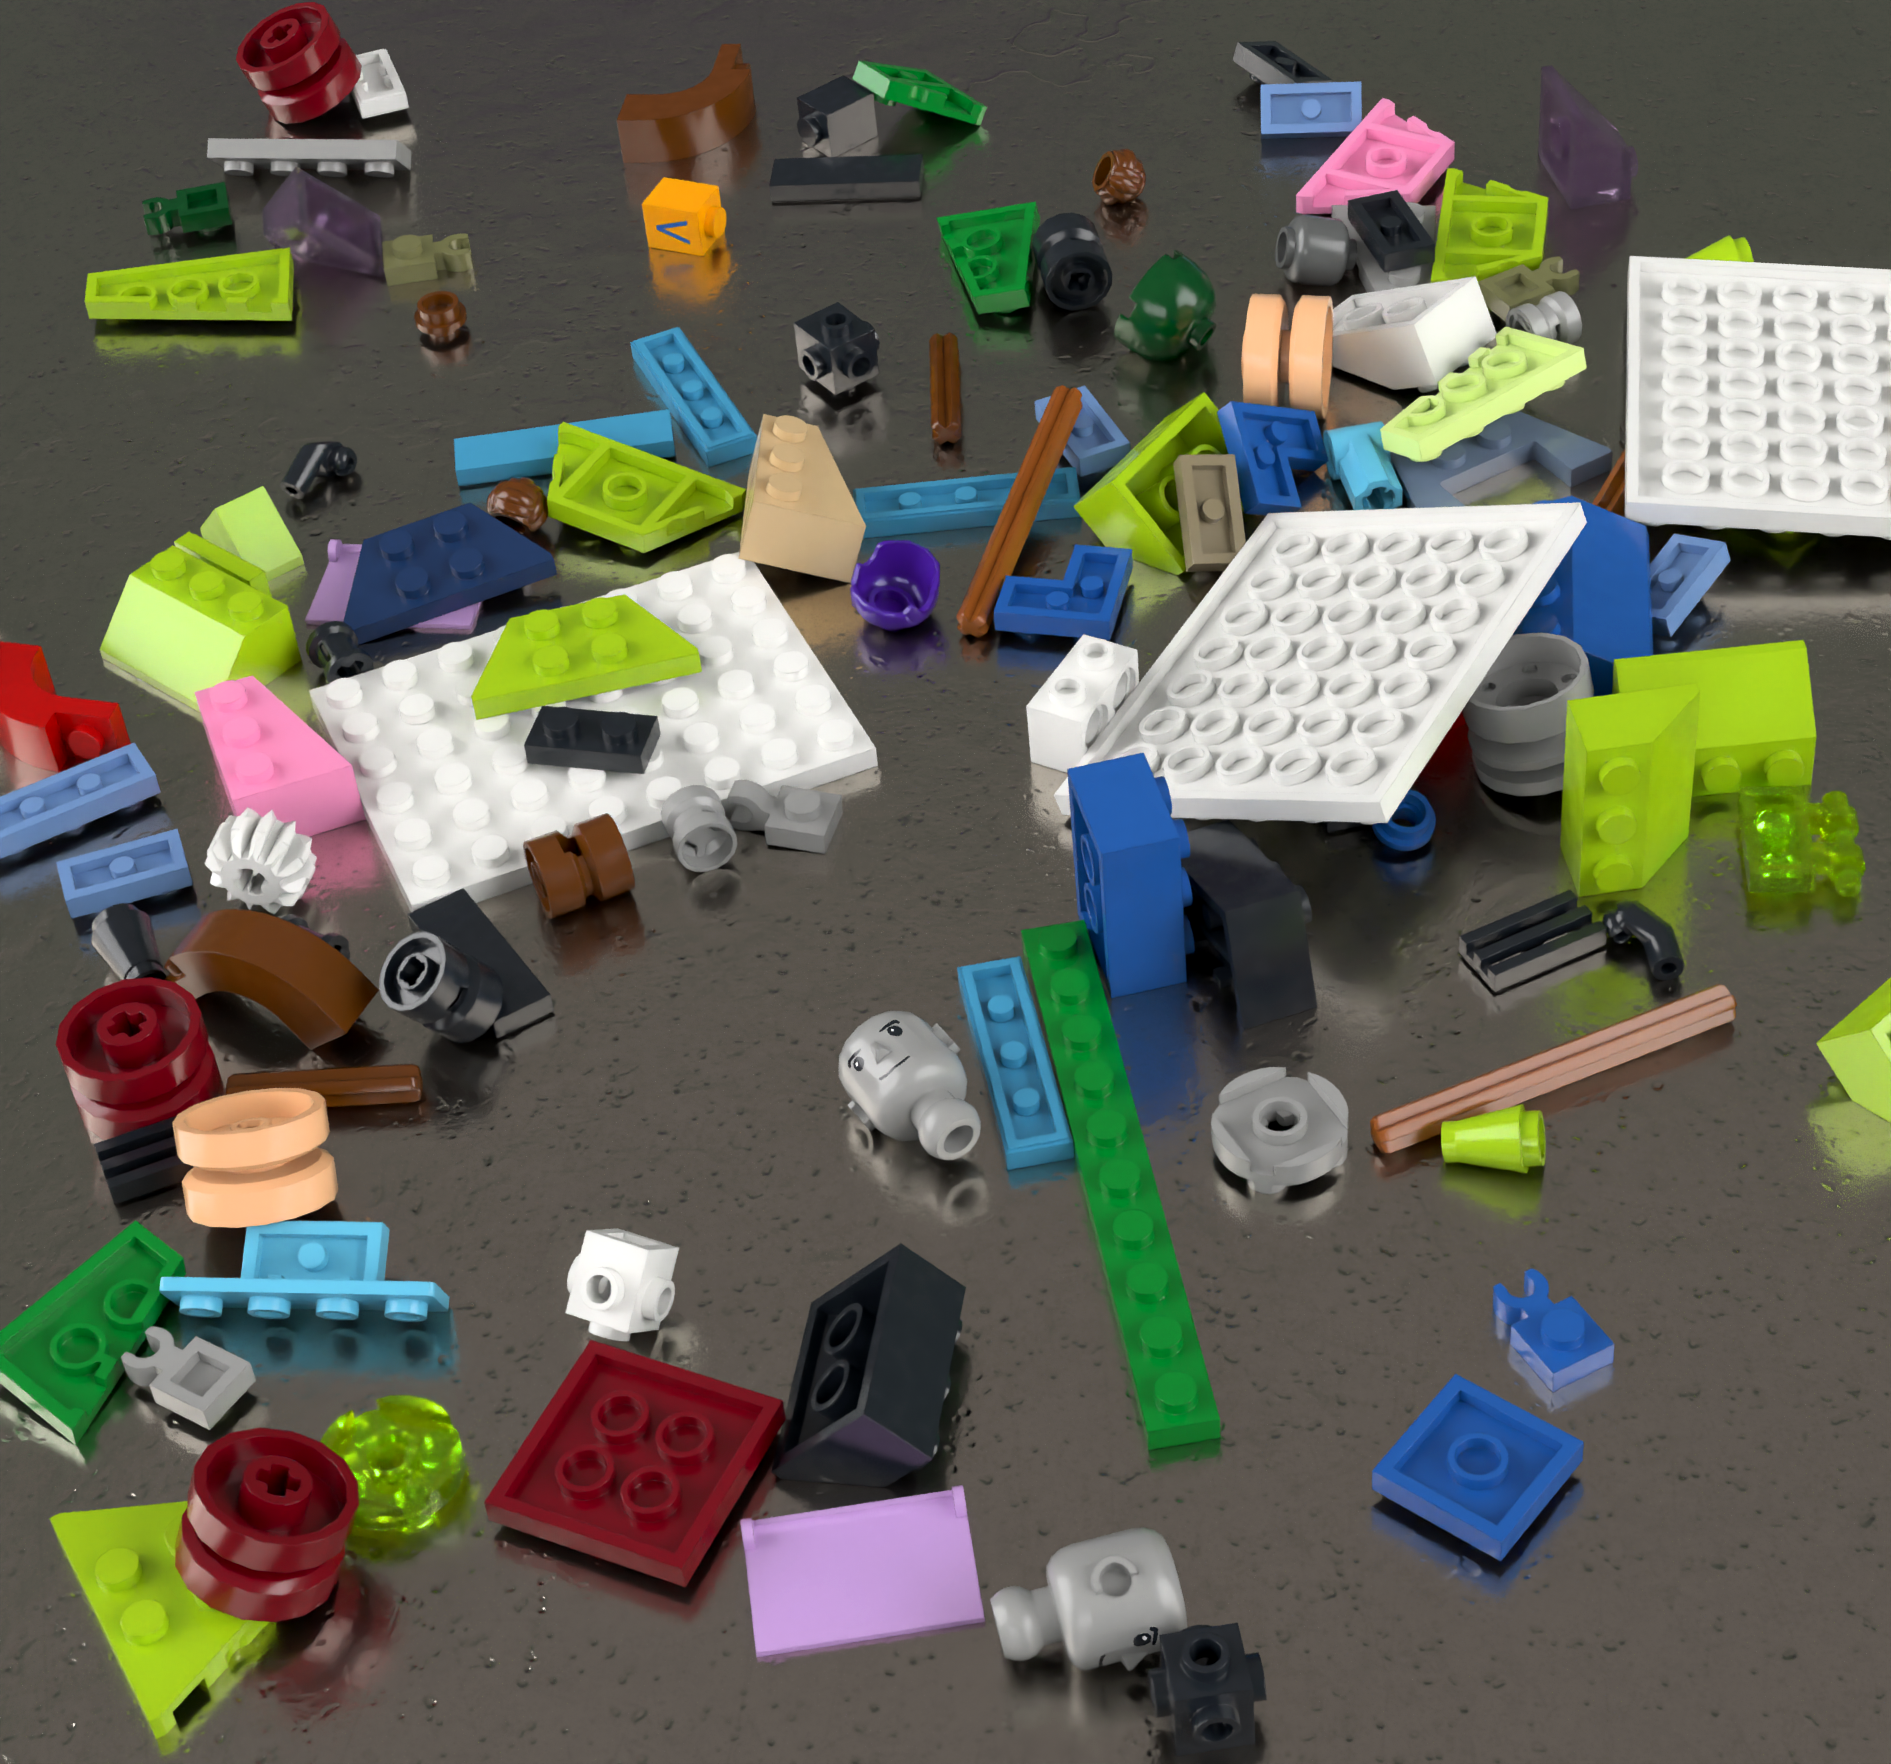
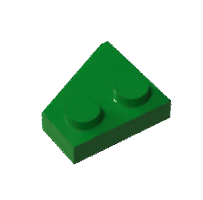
M859 60L852 78L874 93V101L888 106H896L898 102L975 125H981L987 106L925 69Z

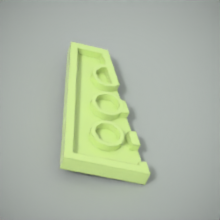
M1504 327L1495 335L1497 345L1490 350V348L1484 347L1477 349L1468 357L1469 368L1465 372H1449L1437 382L1439 389L1437 395L1420 396L1380 429L1384 450L1408 457L1414 462H1426L1438 458L1443 450L1463 438L1480 434L1484 430V426L1504 415L1522 410L1528 401L1544 392L1562 387L1565 384V380L1585 370L1587 367L1584 348L1510 327Z

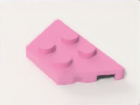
M1382 98L1296 194V213L1332 214V205H1348V200L1394 190H1398L1406 202L1418 203L1454 161L1455 142L1440 132L1430 130L1426 123L1415 116L1408 118L1407 122L1395 115V103L1389 99Z

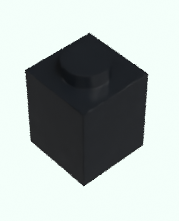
M844 75L797 97L799 113L797 128L802 141L828 157H837L878 136L874 93Z

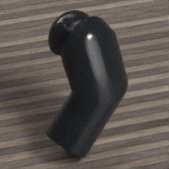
M335 441L307 443L300 448L282 479L280 488L294 498L303 499L315 477H331L335 474L339 476L350 475L357 465L355 451Z
M1625 899L1617 901V908L1609 910L1604 914L1602 923L1607 927V934L1609 937H1613L1614 942L1623 944L1635 936L1643 944L1655 978L1666 981L1677 978L1682 974L1685 969V963L1674 930L1669 923L1637 900Z

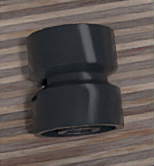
M1061 213L1047 219L1038 227L1033 237L1032 251L1050 300L1058 307L1071 311L1085 310L1098 304L1107 296L1112 286L1113 273L1094 223L1087 217L1076 213Z
M426 931L412 933L397 943L388 954L381 968L379 980L381 998L389 1008L413 1021L423 1024L427 1029L456 1043L471 1042L484 1034L494 1023L502 1007L504 989L501 977L494 968L471 955L461 952L459 948L437 935Z

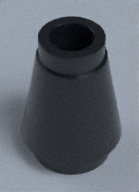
M122 903L110 906L97 915L92 923V947L121 980L148 977L164 980L166 978L152 922L145 912L138 910L132 904Z

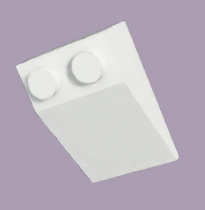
M1476 276L1351 295L1333 309L1332 366L1393 390L1418 387L1419 392L1424 393L1438 389V381L1458 367L1468 365V357L1496 338L1495 335L1497 333Z

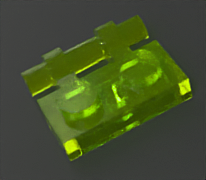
M1804 786L1739 787L1737 806L1748 893L1815 892L1817 874H1827L1830 880L1835 882L1836 892L1841 896L1850 897L1861 891V877L1864 875L1866 867L1863 850L1855 844L1854 840L1859 832L1857 811L1849 805L1848 796L1844 792L1831 791L1823 797V803H1807ZM1812 835H1821L1827 842H1812Z

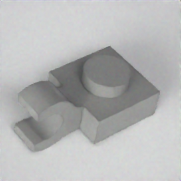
M736 780L727 797L728 803L740 804L736 806L730 819L733 828L741 831H765L767 845L826 854L843 813L842 795L782 785L778 797H774L761 785L749 780Z

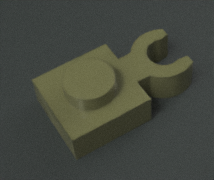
M409 234L382 242L387 286L438 279L437 271L439 270L464 272L473 269L468 234L450 235L437 242H434L432 234L424 236Z
M1560 256L1544 260L1540 264V268L1531 271L1522 264L1479 281V287L1486 306L1506 322L1508 311L1525 303L1538 305L1541 298L1557 291L1565 292L1569 296L1575 294L1579 290L1580 272L1574 269L1563 273V259Z

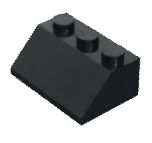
M900 1243L811 1302L785 1411L786 1420L781 1428L771 1473L783 1480L886 1487L911 1471H918L924 1468L934 1457L940 1443L938 1427L943 1402L951 1387L949 1371L954 1346L962 1331L963 1324L960 1316L966 1287Z

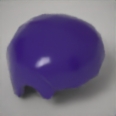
M885 540L879 542L872 556L864 564L858 562L855 566L850 589L852 606L868 623L887 631L896 632L917 626L929 617L937 604L940 587V563L928 548L910 540Z

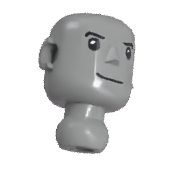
M886 1011L869 1018L859 1025L846 1040L839 1055V1079L848 1096L852 1099L848 1106L861 1119L867 1129L872 1131L877 1128L883 1134L898 1141L920 1140L923 1149L928 1154L941 1160H954L963 1156L971 1150L980 1136L981 1121L978 1113L971 1104L964 1101L967 1091V1074L956 1055L961 1049L937 1023L931 1027L927 1022L911 1012Z
M1144 1527L1131 1528L1065 1546L1051 1556L1047 1564L1046 1577L1048 1586L1031 1591L1020 1586H1010L1001 1589L990 1599L1004 1657L1013 1661L1028 1660L1036 1656L1045 1645L1062 1641L1069 1660L1080 1670H1091L1122 1662L1127 1670L1130 1671L1146 1655L1160 1652L1159 1635L1180 1632L1187 1628L1185 1602L1171 1551L1161 1534L1153 1529Z

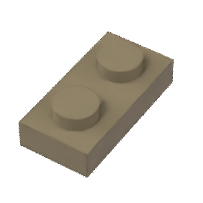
M1235 454L1179 455L1173 466L1186 572L1225 571L1246 543Z

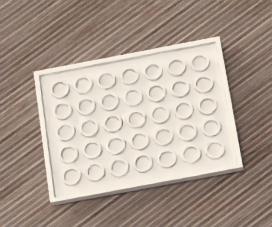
M1630 256L1627 280L1625 518L1650 526L1678 524L1701 526L1712 530L1727 527L1759 529L1767 533L1792 531L1820 533L1829 537L1857 535L1881 537L1891 540V269Z
M1581 503L1268 513L1076 767L1144 753L1154 778L1164 776L1167 782L1172 802V818H1195L1197 820L1245 819L1254 822L1265 820L1305 821L1307 823L1322 821L1360 822L1366 825L1388 823L1586 525L1587 521ZM1068 777L1054 794L1062 815H1070Z
M739 552L724 554L714 560L684 570L668 572L659 578L625 589H616L600 596L608 598L625 594L698 649L702 672L545 705L658 716L661 735L644 774L527 763L524 744L542 706L476 720L471 695L506 625L492 632L461 642H451L442 648L405 660H396L388 663L386 666L349 678H340L330 684L309 690L313 709L331 746L353 767L365 817L410 912L462 888L466 890L475 903L533 884L523 850L524 841L556 830L567 837L572 834L574 824L608 813L616 823L627 851L670 837L662 823L661 810L669 796L681 788L691 785H704L713 789L721 800L725 817L727 818L732 816L736 806L740 805L728 803L727 798L736 780L753 781L761 785L774 797H778L782 785L812 789L878 766L876 747L756 564L752 561L739 559Z

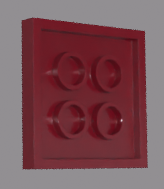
M590 1340L484 1501L489 1521L686 1587L786 1420L783 1400Z

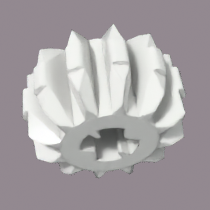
M247 807L240 816L229 815L226 821L220 824L207 850L208 857L205 865L212 871L210 883L216 887L228 890L227 901L240 899L246 903L249 910H253L256 906L261 905L268 912L275 914L281 906L293 907L296 901L303 896L315 872L314 865L317 857L310 850L312 838L307 835L296 834V821L283 823L277 820L273 810L264 817H261L253 809Z

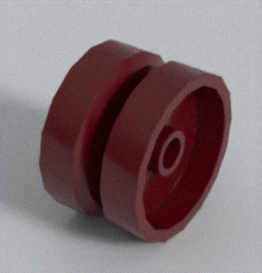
M303 2L282 8L260 21L245 36L238 47L236 61L252 87L258 89L262 102L274 120L290 124L302 123L318 117L338 105L353 90L360 78L362 65L346 39L340 37L341 32L324 5L315 2Z
M148 977L125 979L101 987L73 1005L59 1025L56 1048L70 1082L76 1105L85 1127L102 1140H107L177 1116L195 1104L218 1097L221 1075L214 1053L208 1042V1033L202 1013L193 994L176 982Z
M259 1427L231 1432L208 1445L194 1466L188 1490L187 1509L182 1515L175 1542V1567L187 1589L209 1607L242 1620L278 1622L305 1616L327 1601L338 1581L345 1557V1543L352 1532L359 1507L358 1481L346 1461L325 1444L290 1430Z

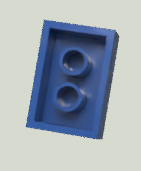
M1144 753L1067 769L1077 910L1080 920H1085L1093 953L1111 999L1187 982L1185 955L1194 953L1195 945L1188 917L1183 913V907L1192 906L1193 899L1190 881L1185 868L1181 867V859L1190 857V843L1182 818L1172 820L1171 796L1164 776L1154 778Z

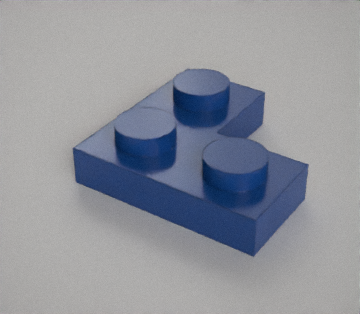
M1230 401L1218 410L1217 415L1228 454H1235L1239 492L1245 514L1267 516L1268 513L1296 512L1302 508L1291 469L1316 471L1329 461L1315 411Z
M1075 544L1063 580L1006 575L994 609L995 630L1020 632L1022 634L1077 637L1079 639L1084 634L1098 639L1110 640L1133 569L1132 549Z

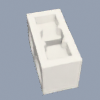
M1082 635L1026 706L1031 762L1066 773L1067 769L1076 767L1139 684L1138 652L1136 649L1088 635Z

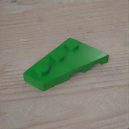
M1036 201L936 218L941 236L978 314L991 312L1010 313L1019 308L1030 306L1035 256L1032 251L1033 237L1040 225Z
M135 1220L0 1331V1384L77 1446L125 1371L121 1356L125 1352L135 1355L146 1338L145 1331L155 1324L169 1302V1299L159 1292L161 1277H184L186 1275L184 1258Z

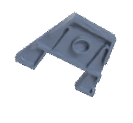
M1518 411L1513 414L1504 415L1484 426V430L1480 434L1463 438L1449 446L1436 459L1426 462H1414L1408 457L1391 452V464L1407 498V508L1463 507L1465 505L1456 499L1453 494L1530 460L1539 462L1571 488L1612 470L1613 451L1604 445Z

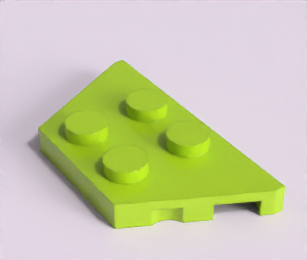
M1447 168L1431 283L1476 276L1479 284L1481 280L1522 264L1531 271L1539 269L1540 264L1543 262L1548 218V197L1529 191H1518L1507 184L1490 180L1486 184V189L1464 183L1462 170Z
M562 422L559 425L557 454H554L552 466L553 480L550 482L547 497L548 517L646 553L740 513L745 509L746 489L569 423Z
M625 594L608 598H594L585 603L551 610H537L527 615L509 618L471 695L476 720L702 672L698 649Z
M187 1501L59 1513L49 1518L54 1532L155 1738L158 1739L166 1735L176 1725L173 1711L198 1684L209 1689L229 1667L232 1655L240 1648L249 1645L269 1622L242 1620L213 1609L187 1589L175 1567V1542L182 1515L187 1509Z

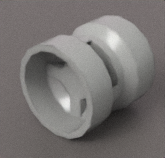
M1562 291L1544 296L1538 305L1525 303L1512 308L1506 316V327L1560 342L1573 344L1579 341L1582 335V321L1579 310L1573 299Z
M704 785L687 786L671 794L664 802L661 810L662 823L673 841V847L678 860L685 868L694 872H707L727 863L734 855L737 847V837L731 823L725 817L721 800L713 789Z

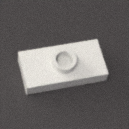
M380 49L356 55L362 68L360 78L351 93L362 119L409 108L406 92L387 50Z

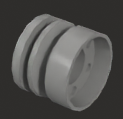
M1543 632L1511 636L1462 710L1463 717L1469 728L1467 737L1473 751L1474 768L1483 784L1496 792L1514 796L1546 795L1563 789L1567 700L1594 697L1589 662L1581 645L1565 636Z

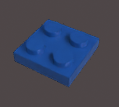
M1455 1374L1372 1470V1490L1501 1561L1583 1461L1584 1442Z

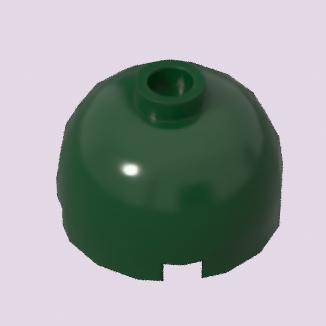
M1174 250L1173 258L1167 254L1162 256L1145 273L1133 289L1129 299L1136 303L1130 318L1120 313L1116 321L1114 336L1126 348L1149 360L1166 361L1179 358L1191 347L1197 351L1201 350L1208 343L1216 329V324L1211 321L1216 307L1215 290L1207 273L1178 250Z

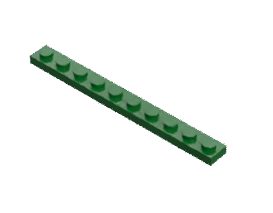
M1085 920L1021 930L1022 948L1054 1076L1072 1136L1074 1156L1148 1451L1221 1438L1219 1413Z

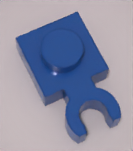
M1530 1268L1524 1272V1292L1528 1297L1518 1298L1512 1296L1501 1283L1493 1286V1310L1501 1321L1511 1325L1510 1344L1552 1393L1613 1363L1615 1344L1572 1296L1554 1304L1549 1299L1548 1281L1537 1270Z

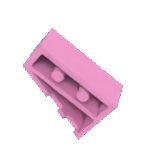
M253 675L235 681H223L214 687L195 692L209 745L234 816H240L247 807L253 809L261 817H264L273 810L277 820L283 823L296 821L295 833L307 835L308 837L366 820L352 765Z

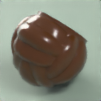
M1112 150L1111 152H1106L1100 158L1093 174L1092 184L1095 193L1100 196L1103 203L1107 205L1125 204L1136 199L1142 193L1146 182V173L1141 160L1136 158L1132 150Z
M512 477L509 481L499 483L488 495L487 511L489 515L523 536H529L532 532L538 530L548 518L547 498L542 488L536 485L530 478L521 477L518 479Z

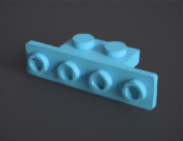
M280 1221L267 1225L246 1227L241 1278L161 1277L159 1288L161 1294L180 1306V1313L201 1318L220 1317L222 1315V1308L225 1307L248 1308L247 1313L249 1315L265 1319L290 1317L291 1309H316V1315L321 1318L355 1320L358 1318L359 1310L385 1311L384 1316L392 1320L419 1322L427 1319L428 1311L447 1312L450 1298L434 1282L385 1281L390 1229L383 1222Z

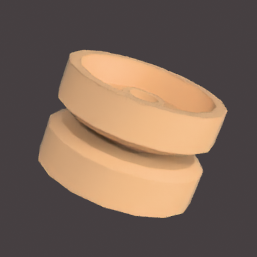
M1252 294L1249 301L1242 343L1243 402L1282 407L1286 383H1289L1290 408L1315 411L1317 419H1325L1329 403L1333 358V305L1331 296L1302 295L1294 308L1292 327L1289 330L1288 309L1280 294Z
M269 1088L243 1091L195 1104L179 1113L173 1121L177 1155L183 1163L193 1166L182 1180L187 1215L195 1223L209 1227L227 1228L267 1225L294 1219L319 1210L333 1201L337 1195L338 1183L334 1157L327 1150L318 1147L326 1141L330 1133L326 1101L318 1092L301 1088Z

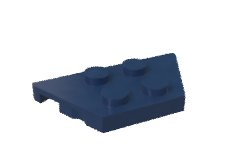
M467 503L364 539L343 622L352 627L358 638V645L557 575L556 566L550 552L474 504Z

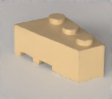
M763 414L749 469L739 559L851 583L866 525L819 427L806 424L803 420L794 416L783 415L775 417Z

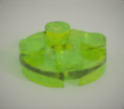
M390 1395L375 1399L377 1409L366 1411L356 1418L353 1409L340 1416L327 1429L320 1442L346 1461L358 1481L359 1507L353 1526L369 1530L397 1529L405 1534L421 1532L428 1528L435 1520L436 1511L444 1507L457 1492L466 1468L465 1454L460 1435L453 1427L448 1413L440 1405L425 1398L411 1395ZM395 1454H403L404 1463L397 1468L379 1470V1467L375 1465L378 1461L389 1462Z

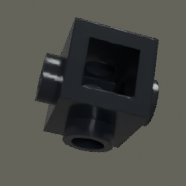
M839 302L794 322L799 367L804 370L811 380H817L833 394L837 395L843 391L851 390L858 384L879 374L877 351L880 348V342L874 327L869 322L861 320Z
M1238 1623L1219 1626L1194 1625L1180 1632L1159 1635L1161 1667L1148 1669V1680L1155 1717H1169L1176 1755L1183 1756L1255 1744L1254 1702L1267 1700L1266 1683L1259 1652L1245 1654Z

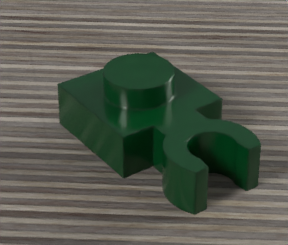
M225 182L176 190L177 198L174 199L156 197L142 201L145 213L143 218L148 235L163 234L178 226L182 227L183 233L193 231L211 232L219 229L221 226L233 224L230 200Z

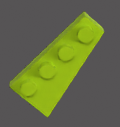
M290 247L88 273L85 305L89 319L292 321L294 262Z

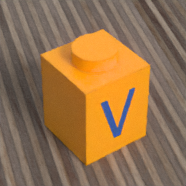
M663 177L642 203L648 247L704 256L716 239L723 235L726 227V211L721 207L719 187L716 185Z

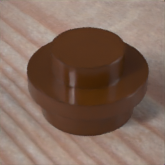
M435 291L424 295L419 299L417 303L418 309L414 314L418 330L433 337L450 336L463 326L467 320L465 306L459 302L457 295L449 291Z

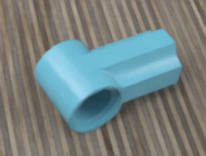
M1382 421L1325 430L1323 434V443L1329 460L1326 463L1329 476L1332 480L1341 479L1354 510L1395 509L1402 505L1403 489L1391 464V452L1383 448L1380 429L1384 426Z

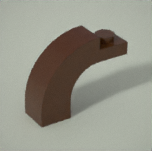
M722 44L709 76L691 88L668 94L626 95L617 118L623 163H658L693 157L727 143L750 124L755 116L756 106L751 67L749 63H743L741 44Z
M224 909L203 915L164 965V968L169 972L164 980L176 982L193 994L195 999L209 992L224 991L235 993L257 1002L276 1015L310 1050L346 1034L379 991L350 960L324 940L291 922L252 910Z

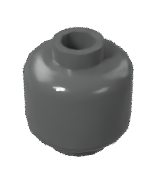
M1301 215L1296 216L1288 227L1283 226L1280 229L1276 242L1275 261L1276 266L1283 269L1286 278L1290 282L1331 287L1338 284L1345 270L1351 271L1354 268L1357 258V243L1355 239L1349 238L1348 229L1342 220Z

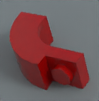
M0 641V743L11 755L34 767L59 772L68 757L94 759L131 744L119 703L54 695L55 688L42 647Z

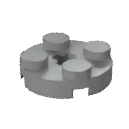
M1266 1067L1247 1072L1235 1078L1223 1088L1218 1096L1219 1106L1214 1113L1212 1112L1211 1118L1213 1149L1224 1166L1234 1174L1246 1178L1249 1187L1256 1192L1275 1194L1282 1191L1286 1186L1309 1182L1326 1174L1332 1168L1340 1166L1347 1158L1348 1106L1341 1092L1322 1076L1308 1072L1307 1081L1298 1077H1286V1067ZM1276 1120L1282 1126L1295 1125L1287 1131L1268 1129V1123Z

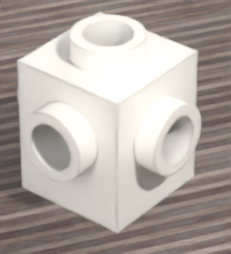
M619 1228L586 1230L581 1253L573 1261L568 1273L567 1289L570 1297L565 1313L590 1321L588 1328L590 1333L616 1341H629L631 1333L659 1330L660 1322L668 1315L674 1300L675 1286L671 1279L679 1248Z

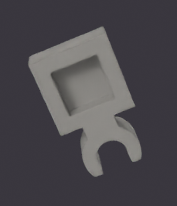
M150 1326L145 1331L150 1348L155 1352L154 1355L147 1358H139L132 1353L125 1352L121 1356L128 1378L139 1386L150 1387L157 1404L208 1430L221 1419L256 1381L250 1362L197 1336L182 1350L176 1347L172 1335L161 1327Z

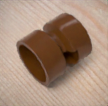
M608 813L574 824L570 836L565 837L556 830L523 843L524 856L533 886L544 911L551 919L584 908L586 898L589 895H594L600 901H604L632 891L635 888L634 873L626 846L616 823Z

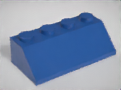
M1572 495L1552 501H1537L1533 504L1581 503L1587 523L1513 635L1543 632L1565 636L1581 645L1588 658L1594 687V697L1612 694L1614 659L1653 655L1650 551L1647 528L1640 523Z

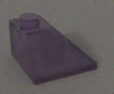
M1552 65L1541 67L1538 157L1569 208L1576 209L1630 199L1631 178L1636 177L1638 173V160L1634 148L1627 146L1616 127Z
M295 167L262 210L264 237L276 249L290 247L293 254L306 261L380 277L384 272L380 216L300 168Z

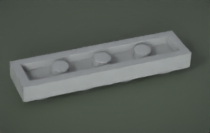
M208 138L207 158L223 167L224 173L234 176H252L254 169H271V174L295 177L300 176V169H317L319 175L328 177L347 176V170H364L365 175L388 178L394 176V170H411V150L398 140Z

